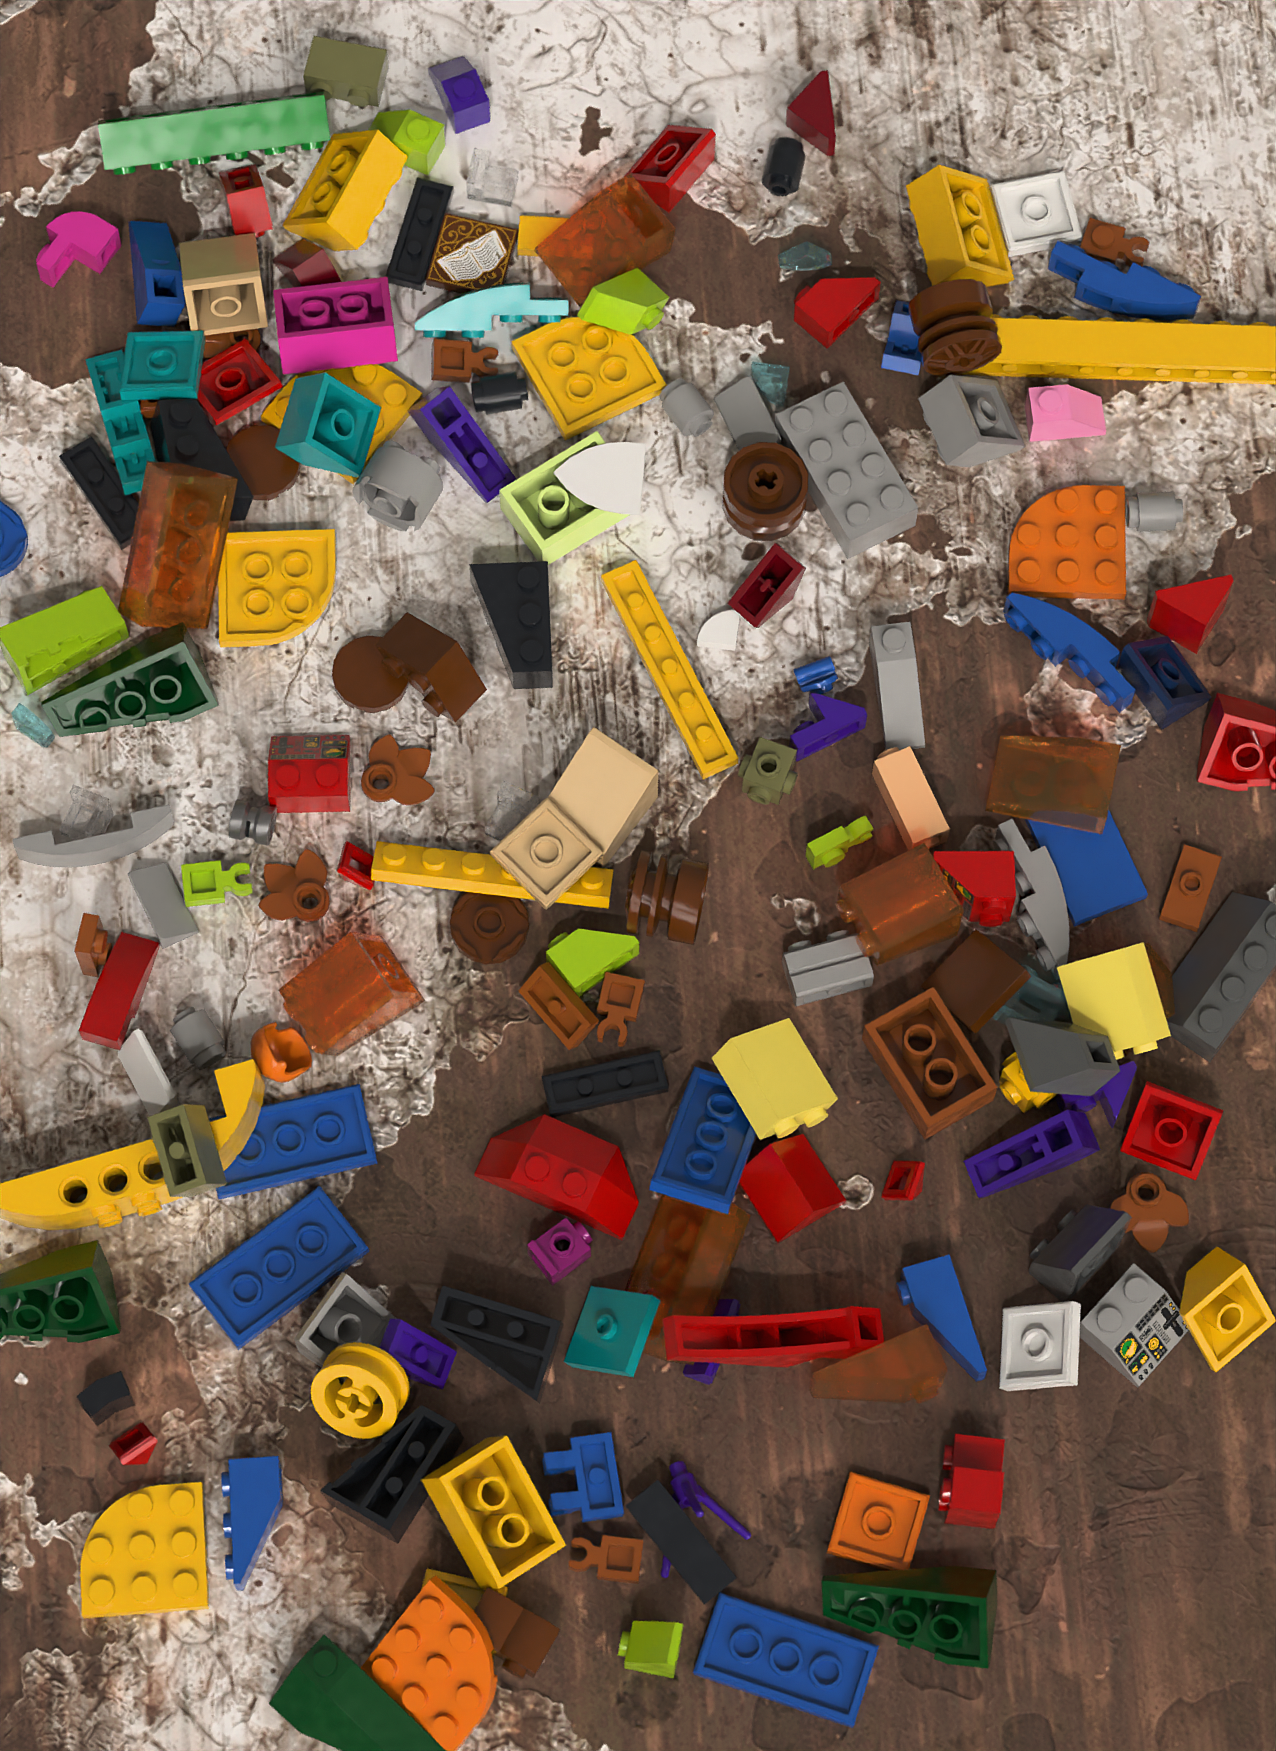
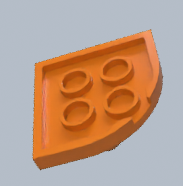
M1070 486L1050 492L1034 502L1019 519L1011 537L1008 551V595L1013 592L1034 598L1125 600V486Z
M437 1575L426 1583L360 1667L446 1751H458L483 1720L492 1704L497 1686V1675H494V1664L491 1654L494 1647L487 1629L469 1605Z

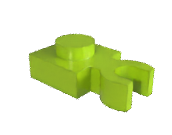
M867 816L858 818L845 828L840 826L807 843L806 858L813 869L823 864L826 868L831 867L845 858V853L848 852L849 847L870 839L873 836L871 831L874 828Z
M221 860L181 865L186 907L225 903L224 892L231 891L238 896H247L253 893L251 883L239 884L236 882V878L239 875L250 874V865L248 863H237L227 871H222Z

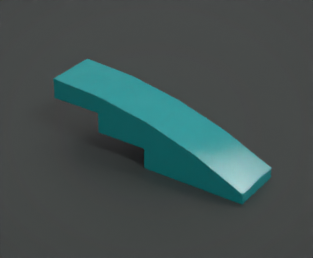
M123 350L85 359L124 494L128 495L161 486L162 481L138 400H121L119 387L124 361Z

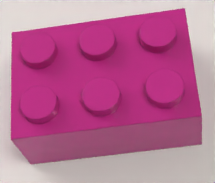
M388 277L273 290L277 337L283 375L398 361Z

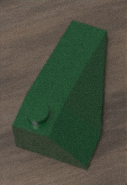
M181 622L144 639L41 702V705L59 737L103 732L107 731L109 727L133 724V728L146 726L147 722L169 720L170 723L182 722L219 706V702L201 654L185 624Z
M98 1240L59 1249L0 1274V1340L5 1335L29 1336V1341H43V1337H65L67 1342L82 1343L120 1333L121 1326L113 1276Z
M945 1566L823 1576L821 1580L823 1616L869 1634L878 1631L898 1639L897 1645L910 1649L911 1645L934 1653L935 1660L946 1664L989 1668L997 1612V1570Z
M325 1635L294 1666L269 1702V1705L299 1733L330 1745L339 1751H446Z

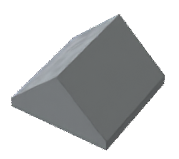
M342 1272L294 1340L298 1352L322 1368L329 1353L342 1344L359 1342L378 1347L390 1318H396L348 1274ZM339 1377L338 1379L344 1383L347 1377Z

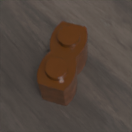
M487 1587L474 1612L484 1624L492 1640L494 1650L491 1651V1654L504 1661L501 1667L510 1674L520 1679H523L526 1674L534 1678L559 1635L560 1629L542 1617L524 1609L504 1595Z

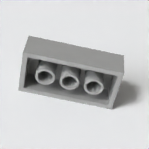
M844 382L775 414V426L781 437V445L791 449L803 461L808 473V492L847 559L916 526L918 506Z

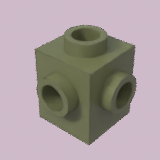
M759 737L753 755L745 754L738 772V776L743 778L742 792L747 793V796L757 803L766 805L771 802L779 805L784 793L791 794L798 773L793 771L797 750Z

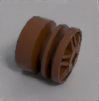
M957 279L942 282L918 293L909 302L908 311L913 330L920 337L917 346L918 350L922 353V365L928 373L938 376L967 373L992 362L1001 353L1002 343L997 335V324L990 318L993 311L987 287L982 282L973 279Z
M642 850L639 860L631 872L626 895L627 933L637 934L641 918L644 917L648 918L646 936L653 937L659 921H666L668 940L694 945L704 902L709 863L683 858L677 874H669L668 855L662 854L657 871L651 870L652 852Z

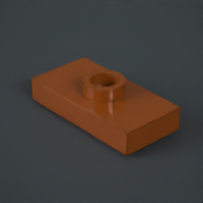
M1184 844L1159 920L1197 932L1222 859L1221 856Z

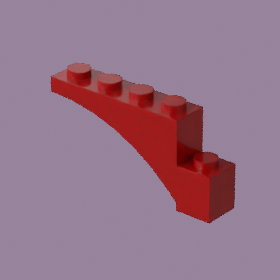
M849 1306L840 1309L776 1315H672L663 1318L667 1360L787 1368L821 1357L853 1359L885 1349L880 1308Z

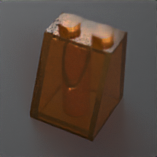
M925 843L840 885L839 901L836 902L837 910L845 923L852 922L858 933L855 939L859 949L865 957L871 955L877 966L957 936L964 913L963 907Z
M349 932L279 989V992L285 999L283 1006L292 1019L300 1022L306 1031L304 1037L311 1049L318 1054L330 1056L342 1054L425 1001L382 936Z

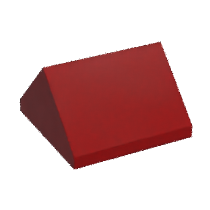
M667 125L626 173L623 180L669 213L714 161L716 134L709 128Z
M245 338L202 363L197 401L212 427L282 388L283 385Z
M1232 574L1155 591L1147 617L1148 627L1163 636H1169L1172 641L1197 654L1224 611L1234 582Z
M1147 1081L1120 1151L1196 1180L1224 1110Z
M804 1134L770 1143L745 1165L739 1182L742 1190L777 1244L846 1203L843 1194Z

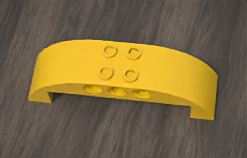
M254 1059L214 1070L227 1117L211 1121L210 1126L223 1171L231 1165L237 1155L244 1149L256 1126L263 1104L265 1083ZM153 1139L0 1183V1218L24 1227L42 1230H69L98 1224L100 1228H105L121 1223L123 1221L122 1216L138 1212L139 1216L157 1213L162 1210L161 1205L183 1197H170L164 1177L159 1180H153L154 1176L162 1171L156 1146ZM127 1182L123 1190L114 1192L118 1184ZM87 1194L82 1202L75 1204L76 1199L80 1195Z

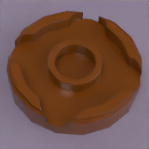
M254 425L241 430L229 441L226 448L254 496L253 500H272L279 497L278 494L283 493L285 490L288 491L295 485L300 474V463L275 448L280 429L270 425Z
M368 635L353 639L341 648L333 662L332 680L336 694L347 706L353 709L355 707L358 710H364L366 713L389 710L402 700L409 685L405 677L395 678L381 664L384 658L376 647V643L382 638L379 636Z
M466 892L453 906L450 919L451 937L459 952L471 961L486 965L502 963L515 956L526 942L529 932L527 909L520 898Z

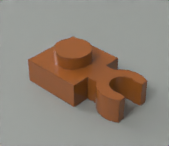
M1089 218L1080 248L1087 255L1101 262L1108 261L1115 265L1117 258L1124 260L1128 267L1133 262L1143 266L1144 258L1135 256L1132 251L1141 250L1147 252L1150 241L1143 237L1126 239L1124 238L1126 228Z
M434 339L431 344V380L469 383L472 373H476L479 377L498 374V368H488L483 363V360L486 359L496 360L498 350L486 347L479 352H472L471 341Z
M609 972L605 973L597 1006V1014L607 1016V1018L598 1025V1042H603L606 1031L614 1029L620 1034L618 1046L623 1047L627 1041V1027L624 1021L636 1022L645 980Z
M602 1535L601 1547H596L585 1538L578 1537L572 1539L571 1547L584 1549L587 1556L583 1561L569 1560V1569L583 1572L591 1566L598 1567L597 1579L639 1584L643 1540Z

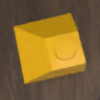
M1215 1247L1187 1271L1179 1313L1211 1370L1217 1372L1274 1324L1276 1319L1246 1265L1221 1248Z

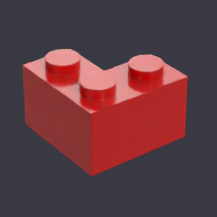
M955 1434L952 1445L944 1446L942 1470H949V1478H943L938 1502V1511H945L944 1523L988 1529L995 1528L1001 1514L1004 1483L1002 1466L1005 1439Z

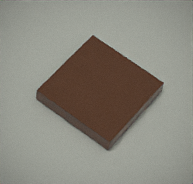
M976 929L936 969L921 987L924 991L934 987L949 1012L976 1034L1031 978V975L1025 968Z

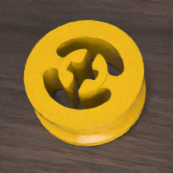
M359 1342L342 1344L333 1349L311 1385V1399L320 1417L338 1432L360 1439L376 1438L388 1432L395 1423L398 1413L407 1402L410 1392L408 1377L395 1358L376 1346ZM347 1377L341 1386L338 1378ZM378 1396H380L382 1404H374Z

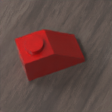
M256 164L219 172L235 236L255 233L256 238L263 236L265 231L272 230L273 226L266 194Z
M875 277L820 279L812 288L806 286L796 296L794 300V321L828 349L879 299L881 282Z

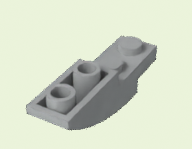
M1010 819L998 825L995 836L996 840L993 841L995 851H1014L1015 887L1021 896L1027 895L1026 898L1021 900L1017 921L1023 934L1026 937L1032 936L1038 947L1036 949V956L1045 971L1051 970L1057 980L1060 978L1057 967L1067 964L1069 951V919L1062 884L1046 846L1031 852L1013 819Z

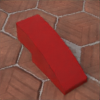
M121 932L104 965L81 1022L79 1033L82 1040L121 1050L131 1019L135 1018L160 947L159 942Z

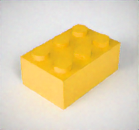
M507 1435L487 1437L421 1479L480 1589H487V1587L490 1589H500L566 1546Z

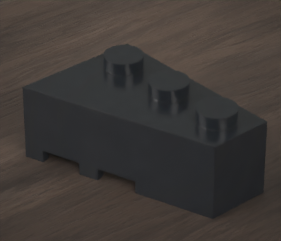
M197 399L158 400L150 426L169 524L245 521L254 496Z
M548 561L469 564L472 587L477 594L487 624H489L513 689L553 688Z
M442 1285L430 1326L540 1403L564 1324L559 1320Z
M420 1405L382 1437V1442L363 1458L360 1456L351 1463L352 1467L332 1484L329 1482L320 1490L330 1505L397 1544L429 1496L421 1479L451 1461L464 1440L455 1423L423 1405Z

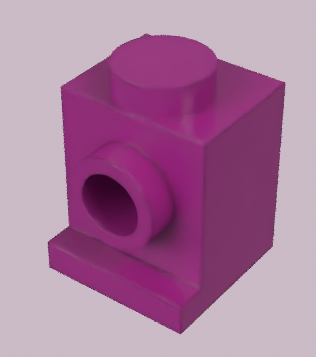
M564 1218L538 1239L528 1243L527 1253L553 1286L591 1257V1248L588 1244L593 1240L579 1221L572 1225L567 1218ZM565 1239L570 1243V1247L566 1251H559L555 1248V1243Z

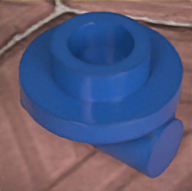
M830 656L793 669L798 684H800L801 692L810 691V693L824 694L833 689L832 683L838 679Z

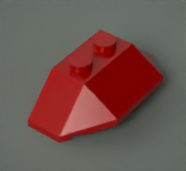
M545 1114L491 1138L474 1173L475 1177L620 1240H623L639 1206V1201L619 1146Z

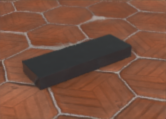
M417 177L385 276L388 277V283L423 291L445 213H448L454 194L453 186Z
M92 436L59 456L60 462L121 550L154 531L152 522L132 493L124 494L118 473Z
M660 1050L541 1076L550 1117L661 1094L669 1090Z
M659 1480L652 1483L625 1506L703 1605L737 1578Z

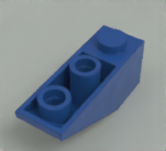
M129 221L137 325L174 327L185 306L182 270L167 223Z
M279 1456L228 1459L229 1472L221 1473L223 1497H230L231 1513H223L224 1537L232 1538V1554L225 1555L226 1579H234L237 1591L244 1590L283 1506L282 1470Z

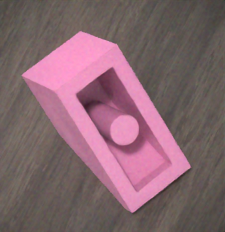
M1067 384L1028 388L1025 414L1029 442L1106 435L1102 399L1100 396Z

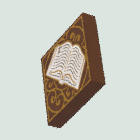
M445 213L426 277V285L464 294L488 286L505 284L517 244L519 230Z

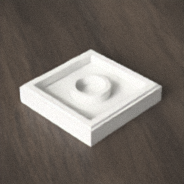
M1064 170L991 184L990 191L1008 257L1053 249L1057 241L1067 245L1082 242L1083 236Z
M1067 1301L1003 1308L1000 1389L1016 1391L1078 1385L1081 1304Z

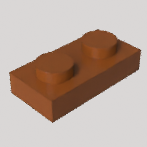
M83 913L74 951L83 975L99 978L101 966L105 965L111 953L112 943L107 942L108 931L104 930L100 917Z
M549 962L539 965L518 990L568 1050L578 1047L599 1022L598 1018Z

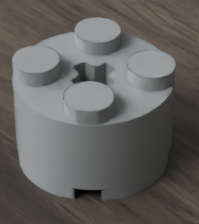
M388 440L384 443L383 447L378 448L353 487V496L359 505L364 500L371 507L368 514L380 523L399 531H407L409 526H415L414 531L419 530L443 491V483L438 475L440 466L433 459L425 456L419 458L405 451L397 442Z

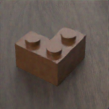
M408 612L376 643L377 649L384 658L381 661L383 667L395 678L405 677L423 695L424 699L421 701L423 706L436 717L442 714L456 723L487 690L456 640Z

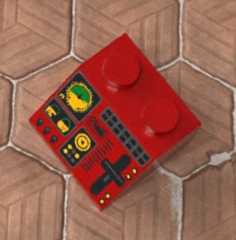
M350 735L271 736L268 757L269 805L277 807V813L350 812Z
M934 851L928 883L969 922H979L984 927L1000 926L1003 922L1010 921L1016 898L1014 851Z

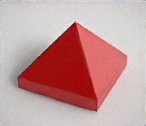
M346 841L343 844L337 872L345 881L371 890L375 882L371 880L374 856Z
M894 1160L881 1198L885 1200L912 1201L922 1192L925 1163L922 1161Z
M140 1422L111 1442L109 1447L123 1465H140L148 1463L158 1441L144 1422Z

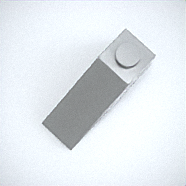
M902 622L871 626L869 648L885 750L894 747L902 750L911 746V749L925 748L917 662L911 623Z

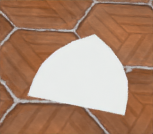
M615 442L590 447L570 457L553 473L568 491L593 507L619 514L640 515L646 443Z

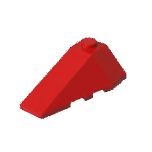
M1217 693L1203 729L1196 775L1197 782L1231 791H1248V787L1270 786L1271 790H1276V711L1255 702Z

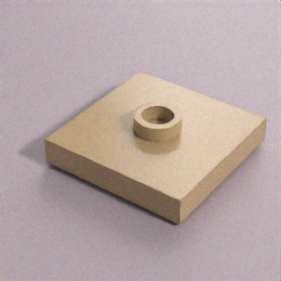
M545 798L490 851V855L547 910L603 856V852L553 802Z

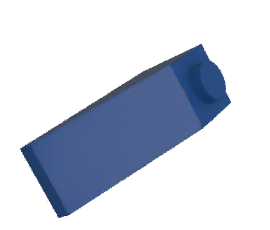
M950 1254L902 1268L901 1281L896 1282L902 1306L909 1305L912 1316L976 1382L984 1380L987 1368Z

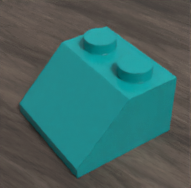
M326 372L296 378L275 448L302 465L352 477H360L381 407Z

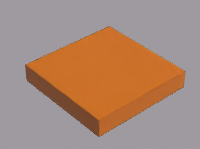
M850 1472L827 1553L884 1571L909 1569L930 1495Z

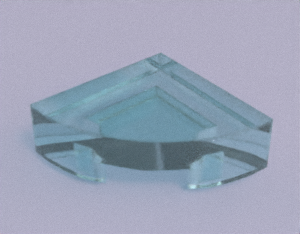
M806 241L779 254L778 261L779 267L783 269L809 271L832 265L831 252Z
M752 361L751 376L758 390L769 402L784 407L790 367Z
M21 703L12 711L11 715L16 729L41 747L48 748L55 739V736L46 724Z

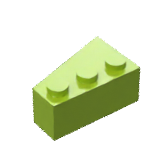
M102 586L93 590H85L76 597L0 627V647L3 656L27 695L129 638L125 621Z

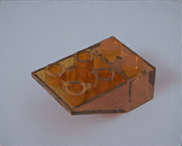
M630 173L596 194L535 248V252L578 306L581 307L594 286L637 267L642 270L670 253L676 229Z

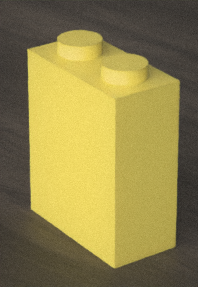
M1144 942L1057 967L1073 1024L1108 1036L1116 1060L1125 1057L1123 1053L1125 1049L1133 1048L1135 1055L1157 1049V1040L1171 1036Z
M790 1018L732 1037L712 1057L713 1062L760 1140L775 1134L778 1138H783L794 1132L802 1124H806L808 1128L817 1125L828 1117L826 1110L838 1100Z

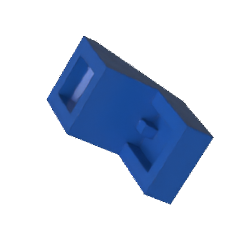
M897 300L881 368L919 376L922 365V353L918 350L917 345L920 337L913 330L908 311L909 303Z

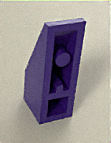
M450 386L434 389L408 410L431 444L485 503L495 498L499 494L500 489L517 480Z
M1066 1110L964 1160V1164L978 1198H984L1067 1167L1099 1151L1100 1147L1086 1114Z

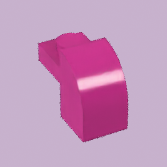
M69 212L55 218L46 226L50 244H46L41 249L36 260L40 280L53 288L75 259L100 274L122 246L118 228L100 217L87 212Z

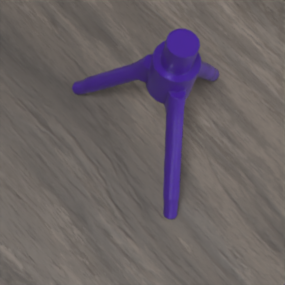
M678 1461L669 1466L673 1477L670 1483L674 1492L672 1498L681 1509L691 1506L696 1516L702 1517L704 1512L699 1503L702 1502L744 1539L748 1540L751 1537V1533L709 1497L701 1486L697 1484L694 1475L688 1473L684 1461ZM664 1555L661 1577L667 1578L671 1563Z

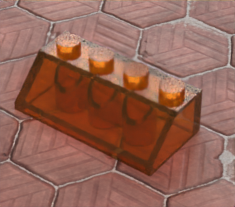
M147 461L118 607L119 613L141 627H172L183 622L186 628L208 629L238 481L237 478L181 463Z
M662 1194L624 1290L653 1295L660 1300L642 1353L667 1362L694 1365L693 1361L667 1360L663 1318L672 1315L712 1316L714 1314L738 1247L743 1239L751 1216L733 1203L728 1214Z

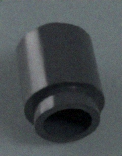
M781 137L776 139L769 148L762 184L773 195L787 196L799 189L806 155L803 151L802 143L798 140Z
M516 371L479 377L480 381L471 382L476 413L485 411V414L489 415L522 409V401L528 400L525 377L517 378Z

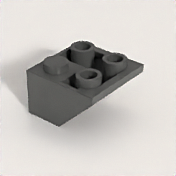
M1012 1017L1005 1021L1025 1080L1031 1092L1092 1096L1120 1072L1110 1041L1106 1035L1067 1022Z

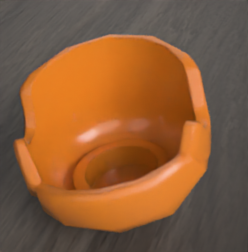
M277 1022L262 1026L253 1034L250 1041L251 1058L254 1059L263 1076L276 1082L285 1083L297 1078L312 1067V1055L307 1043L293 1027L277 1030L275 1029Z

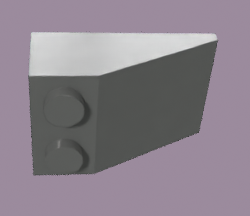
M1085 1205L1078 1214L1072 1209L1057 1225L1056 1228L1061 1232L1051 1243L1045 1238L1032 1251L1029 1257L1034 1261L1031 1263L1028 1273L1061 1302L1069 1301L1119 1248L1132 1217L1125 1211Z

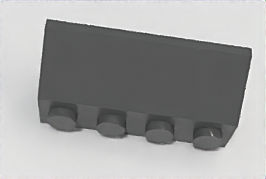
M1232 892L1159 994L1171 1037L1208 1062H1211L1276 970V904L1271 901Z

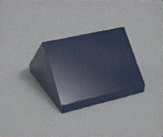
M1169 636L1128 643L1123 648L1117 668L1123 677L1135 688V694L1161 730L1204 705L1212 698Z

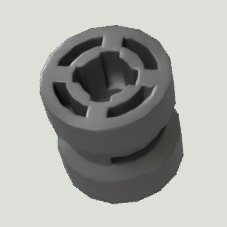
M237 799L230 818L229 838L242 840L247 837L254 839L256 844L269 846L275 829L277 807L263 805L258 808L253 807L249 801Z

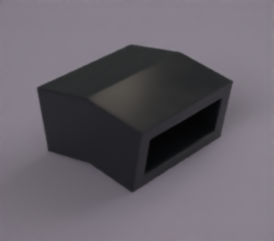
M122 1371L96 1380L76 1396L81 1407L97 1427L114 1413L135 1405Z

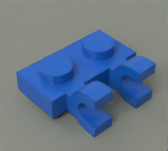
M611 1432L573 1437L569 1440V1451L543 1454L542 1466L544 1476L574 1470L577 1491L550 1494L548 1504L551 1517L579 1510L582 1522L623 1517L624 1509Z

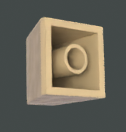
M255 233L179 243L183 289L191 331H203L206 336L268 327Z
M593 727L553 788L548 799L603 852V856L594 865L604 868L658 798L659 771Z

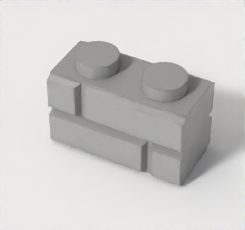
M841 930L828 935L825 942L812 945L811 941L805 940L788 947V952L783 953L782 966L795 1007L872 986L874 979L873 970L860 932L850 935L849 930Z

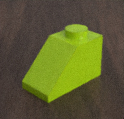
M410 109L378 112L368 129L379 130L408 156L404 164L405 166L429 176L445 147L444 124Z
M637 267L594 286L577 316L584 321L631 335L645 328L651 330L661 321L664 316L662 309L669 296Z
M578 928L570 935L567 932L558 935L549 943V950L546 951V963L549 962L580 997L603 981L606 972L614 973L639 955V941L635 936Z
M633 1621L631 1632L623 1630L618 1656L625 1657L624 1668L674 1679L682 1640L683 1624L677 1622Z

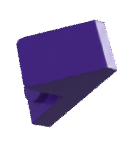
M810 693L808 705L817 722L807 721L795 728L793 734L790 735L789 747L797 750L796 762L864 729L867 713L863 707L817 693Z
M1132 1061L1119 1066L1120 1072L1092 1096L1057 1094L1056 1102L1061 1113L1066 1110L1084 1113L1096 1107V1101H1099L1111 1128H1113L1136 1072L1135 1062Z
M390 1318L379 1346L380 1349L386 1351L398 1361L408 1379L437 1389L444 1388L457 1353L454 1349L403 1320Z

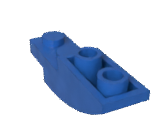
M1057 241L1050 255L1048 270L1076 283L1077 288L1074 298L1093 307L1119 315L1151 320L1193 319L1197 313L1201 296L1196 294L1186 284L1174 283L1162 277L1152 267L1140 266L1133 262L1125 274L1113 263L1108 261L1101 262L1087 255L1079 246L1067 245L1060 241Z
M1013 592L1006 597L1003 612L1005 613L1004 617L1013 630L1016 632L1022 631L1030 639L1032 649L1041 659L1046 660L1048 658L1056 667L1068 658V663L1074 673L1080 678L1086 677L1096 687L1095 692L1099 699L1107 706L1113 705L1119 713L1132 703L1135 688L1115 669L1120 651L1103 635L1076 616L1050 603Z

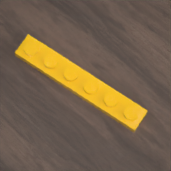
M637 560L601 575V582L702 779L738 764L739 758Z
M381 841L376 842L371 880L535 900L489 854ZM591 867L555 902L609 909L614 869Z

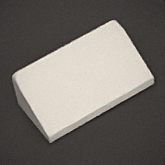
M139 1028L134 1030L122 1045L121 1050L118 1051V1057L149 1116L178 1106L179 1102L143 1031Z

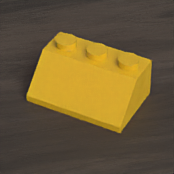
M379 130L337 133L331 136V140L326 145L282 225L287 231L333 251L358 250L368 237V230L375 217L383 210L385 199L392 186L400 179L402 168L408 159V156Z
M938 165L906 185L910 200L909 207L914 215L918 230V241L923 249L927 264V275L932 286L957 279H973L982 282L986 287L1014 280L989 183L986 178Z

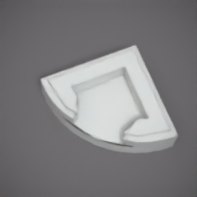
M726 610L712 616L701 628L697 638V646L735 651L740 614L735 610Z

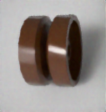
M758 442L743 447L731 457L724 471L722 509L728 523L740 535L754 541H774L789 535L799 526L806 512L808 473L803 461L791 449L778 443Z

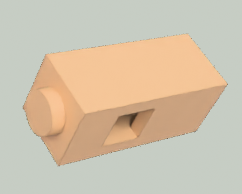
M911 746L902 750L894 747L879 754L877 760L874 761L872 775L910 855H916L947 842L950 828Z

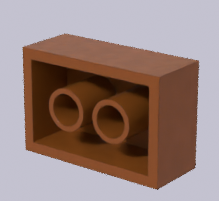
M934 987L864 1025L862 1041L924 1140L994 1101L997 1091L996 1084Z

